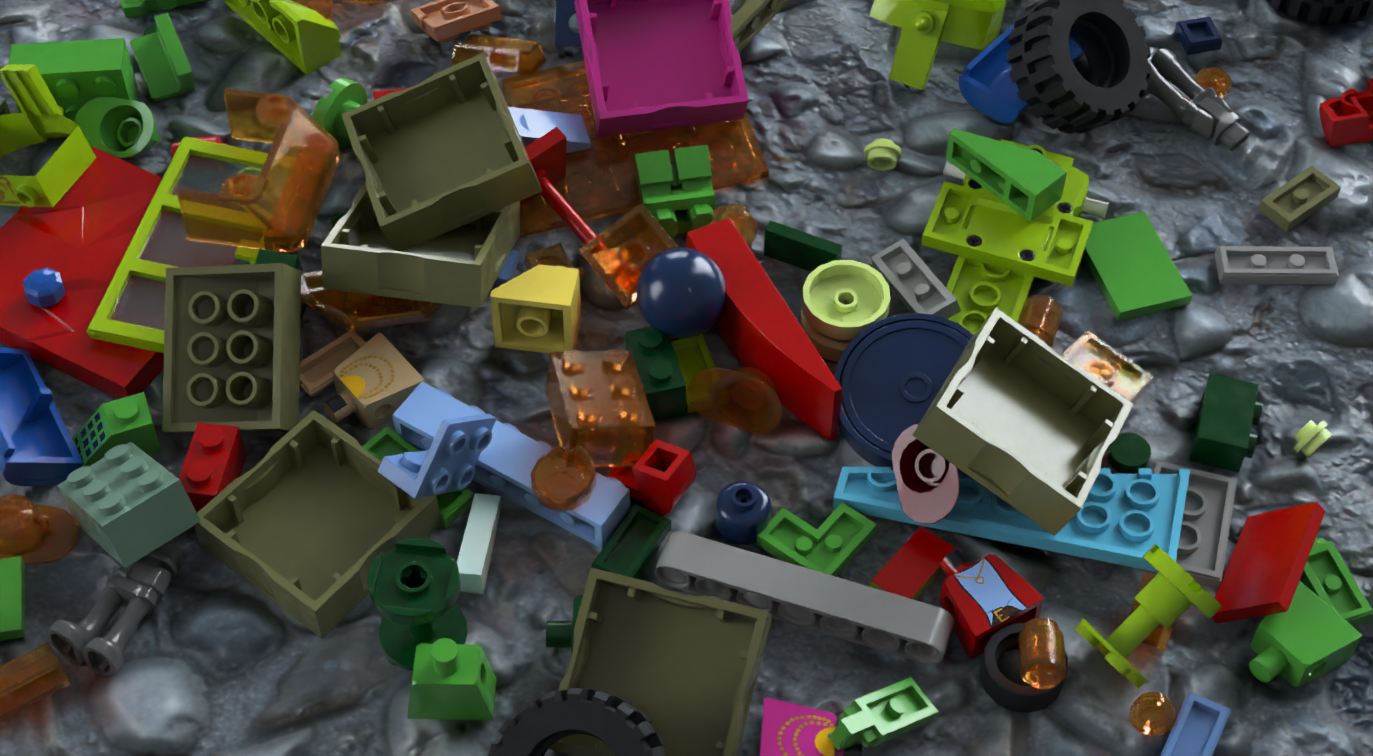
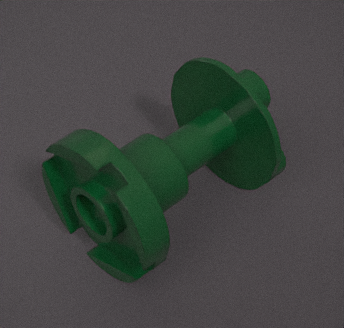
M423 538L404 539L395 543L396 548L388 551L384 556L383 552H381L373 560L369 568L367 580L370 597L377 611L383 615L379 628V640L385 656L392 665L412 671L417 645L421 643L433 644L441 638L452 639L456 644H465L468 632L466 619L460 607L455 604L461 586L458 565L455 559L453 561L452 557L446 553V548L435 541Z

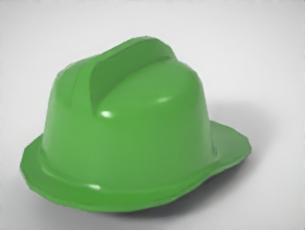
M97 97L86 102L78 110L74 122L79 125L90 146L117 158L141 157L153 147L154 142H160L161 139L157 134L152 111L146 104L136 100Z

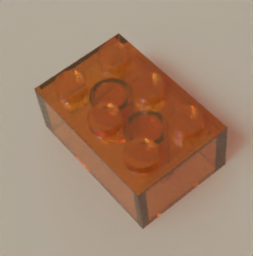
M616 349L607 351L568 350L566 352H550L545 393L566 468L634 466L653 443L656 425L631 352Z

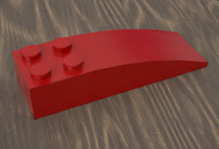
M730 217L687 232V248L698 250L713 259L721 269L726 281V305L721 317L713 326L720 339L739 363L770 395L797 418L829 441L836 439L842 387Z

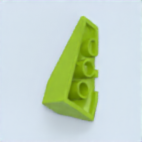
M224 0L225 4L306 75L341 56L339 43L341 34L338 27L333 21H327L311 8L291 0Z

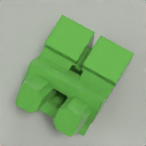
M708 145L674 149L672 164L670 162L669 150L637 153L634 155L635 180H637L642 216L649 237L658 236L660 240L671 239L676 234L687 233L716 222L715 194L712 187Z

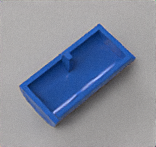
M1015 22L966 65L963 74L959 76V88L965 100L976 110L1001 123L1015 121L1029 107L1026 101L1021 102L1017 95L1019 89L1016 82L1012 83L1009 75L1010 71H1012V65L1007 63V52L1012 48V45H1009L1008 42L1011 30L1015 29ZM1069 36L1070 56L1073 64H1075L1084 55V52L1077 42Z
M0 347V469L7 482L17 486H51L67 480L71 472L81 468L84 463L55 406L50 388L46 387L28 349Z

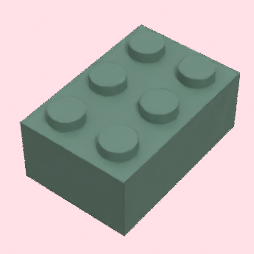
M132 442L111 448L106 452L104 458L89 467L85 466L74 470L68 475L67 480L57 485L78 526L124 568H127L201 521L180 479Z

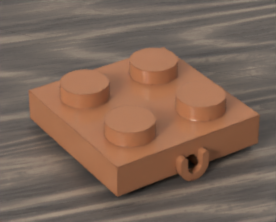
M437 0L410 9L413 22L435 41L440 42L453 41L459 37L460 33L469 30L482 31L492 26L493 22L502 20L500 6L493 0Z

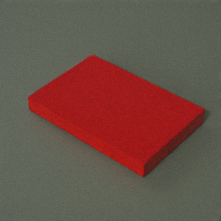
M1318 502L1247 517L1215 596V599L1222 605L1212 617L1217 624L1288 612L1325 514V510Z

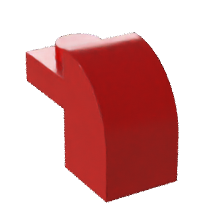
M655 439L644 454L629 449L607 475V478L613 477L622 482L626 488L630 489V497L642 501L646 509L662 516L672 511L694 483L696 469L690 451Z

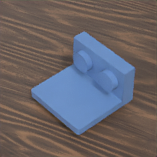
M491 414L445 419L441 422L429 450L385 456L377 472L415 499L464 490L474 478V467L481 452L489 445L492 439L491 431L496 418Z

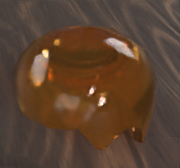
M555 446L546 455L537 460L530 473L533 494L545 507L552 510L571 511L588 502L596 487L594 460L580 446L574 449Z

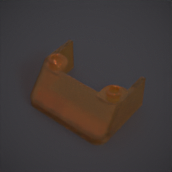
M225 88L223 95L232 138L272 143V147L259 176L250 174L232 176L224 182L219 194L185 189L179 190L177 195L187 239L278 252L297 251L308 242L340 159L338 142L288 96Z

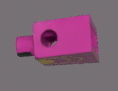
M764 698L760 756H862V743L857 741L851 747L837 750L827 736L836 728V715L827 711Z

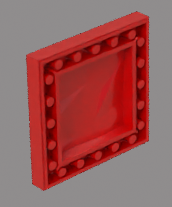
M90 146L97 158L54 207L22 206L0 228V342L12 348L28 349L32 358L116 399L144 392L164 369V353L93 339L88 336L86 331L141 223L162 177ZM176 185L172 192V195L220 204L180 185ZM164 210L140 259L176 267L250 264V262L235 259L234 253L242 236L261 240L264 230ZM48 267L60 272L66 294L57 304L40 308L28 302L23 280L31 271ZM132 275L110 319L165 331L166 282Z

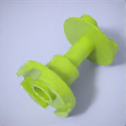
M1156 544L1142 557L1159 573L1134 597L1140 605L1107 639L1084 618L1075 627V630L1093 647H1096L1105 656L1104 658L1138 689L1144 683L1147 684L1149 680L1127 657L1160 623L1168 629L1192 604L1208 619H1211L1222 607L1207 590L1204 591L1189 573Z

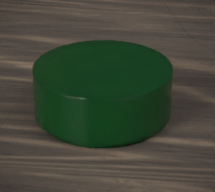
M1129 432L1118 434L1116 440L1109 446L1107 459L1116 471L1123 474H1137L1138 468L1147 467L1151 448L1142 436Z

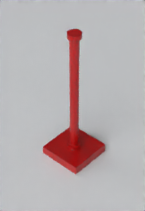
M555 127L525 147L542 191L520 200V206L540 194L638 306L636 297L638 282L553 186L566 177L567 137L558 127ZM670 337V340H671V341H676V340H680V339H681V338H672V337Z

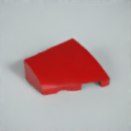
M1373 79L1368 80V89L1357 92L1354 89H1349L1338 98H1331L1320 103L1321 125L1330 147L1373 141Z

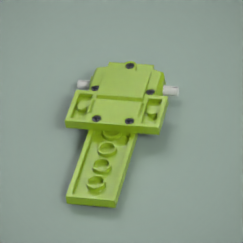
M1001 139L1002 142L1038 151L1067 172L1062 198L1031 222L948 160L946 161L943 175L962 179L963 186L944 181L923 232L921 245L958 255L946 288L957 299L961 311L948 318L949 320L960 324L972 334H975L992 311L997 308L1019 323L1035 277L1070 287L1073 286L1093 225V221L1081 218L1082 213L1085 212L1105 218L1109 202L1106 203L1087 197L1089 177L1086 173L1073 167L1074 158L1046 151L1039 145L1026 146Z

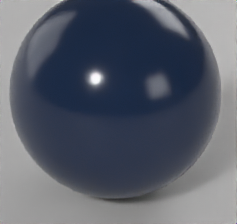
M691 248L668 249L654 256L643 268L636 288L637 304L645 321L662 334L682 339L695 337L709 330L721 317L726 305V281L719 266L706 254Z

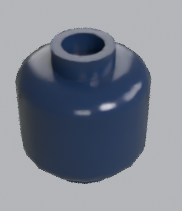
M738 481L729 484L721 490L716 499V527L720 535L729 542L737 545L755 543L757 535L766 529L770 521L771 501L768 494L759 485L751 482Z

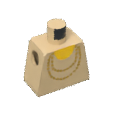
M380 332L335 367L333 378L337 395L325 401L323 407L328 417L334 423H338L354 413L366 428L374 429L392 421L394 412L421 382L425 383V379Z

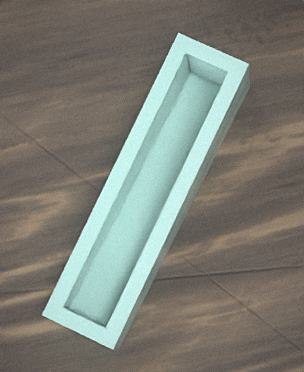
M474 494L457 559L461 582L460 592L484 594L502 507L501 496Z

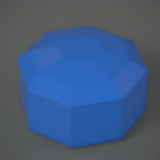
M48 267L31 271L23 280L28 302L40 308L57 304L66 294L60 272Z

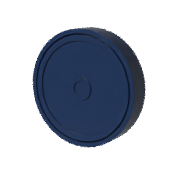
M923 313L891 316L861 331L842 353L834 375L842 387L838 426L851 448L870 464L876 467H891V470H893L892 451L895 441L902 431L921 422L974 334L952 320Z

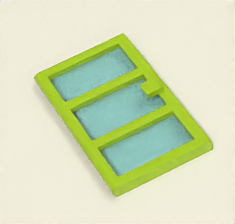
M190 137L182 138L86 331L88 336L97 340L164 353L166 268L255 264L259 249L278 252L313 173L312 162Z

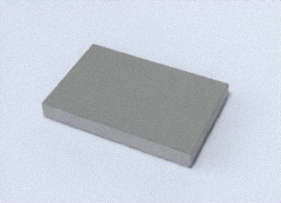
M1154 460L1151 468L1152 474H1178L1179 468L1190 470L1176 562L1199 585L1218 589L1222 582L1237 478ZM1133 568L1135 570L1148 572L1156 575L1159 573L1139 568Z

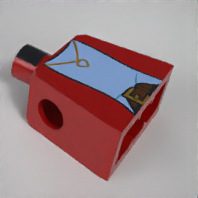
M954 550L947 554L940 562V567L948 576L942 583L939 599L942 609L949 612L954 618L953 629L971 659L983 653L984 647L991 635L1003 626L1016 623L1034 624L1038 621L1044 600L1043 596L998 556L989 554L971 564L960 550Z

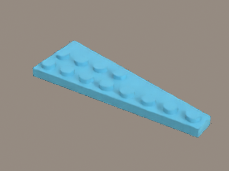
M842 467L833 496V509H836L843 502L864 515L1158 572L1142 556L1156 544L1176 561L1190 470L1179 468L1178 474H1152L1151 468H1138L1137 474H1111L1110 468H1101L1081 510L1055 536L966 473H959L960 494L956 506L947 517L937 523L922 524L913 521L903 511L899 501L894 470H891V467Z

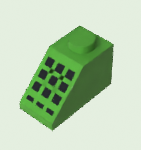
M144 392L103 403L72 437L84 463L82 467H89L104 458L106 452L111 448L129 442L134 443L149 456L162 453Z

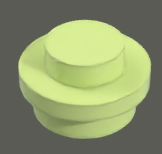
M880 138L865 146L864 157L867 159V165L870 168L887 171L897 166V161L901 158V148L889 139Z
M1310 420L1293 436L1299 442L1293 449L1297 453L1301 450L1307 457L1312 455L1332 436L1325 428L1328 424L1323 420L1316 425Z

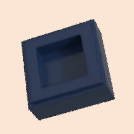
M1210 17L1178 21L1176 23L1175 33L1187 55L1221 49L1223 40Z

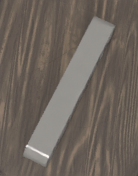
M681 531L669 534L654 570L655 577L661 583L671 588L697 596H708L765 610L774 619L925 664H937L942 661L954 625L952 615L940 607Z

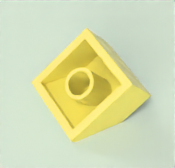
M539 264L491 290L490 303L495 347L574 356L582 321L579 269Z

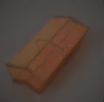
M471 34L464 42H453L452 65L485 53L493 71L534 74L546 62L539 42Z
M49 642L0 666V721L71 685Z

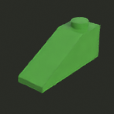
M953 129L949 132L945 159L1030 222L1062 198L1067 172L1040 152L958 129Z

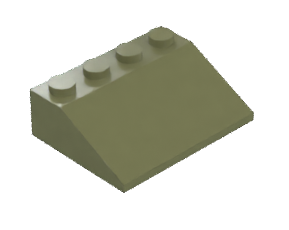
M284 263L166 268L162 432L194 433L198 422L239 427L241 434H287L299 423L301 271Z

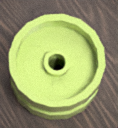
M834 260L818 266L808 275L802 289L800 325L822 358L839 362L848 344L861 331L887 318L891 300L889 285L880 272L868 264L854 260Z

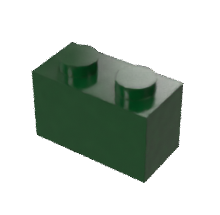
M651 326L626 331V360L646 423L686 415V384L670 337Z
M1209 373L1201 397L1189 461L1239 472L1244 457H1253L1258 435L1250 433L1251 426H1258L1263 402L1256 401L1259 384Z

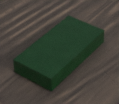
M770 221L765 229V256L810 272L820 265L834 260H841L842 245L774 221Z
M634 503L592 563L591 568L637 579L671 530V520Z

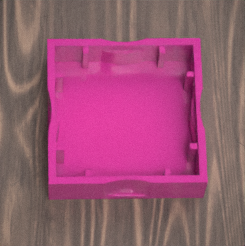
M574 0L597 137L744 118L748 105V95L740 54L731 32L729 0Z

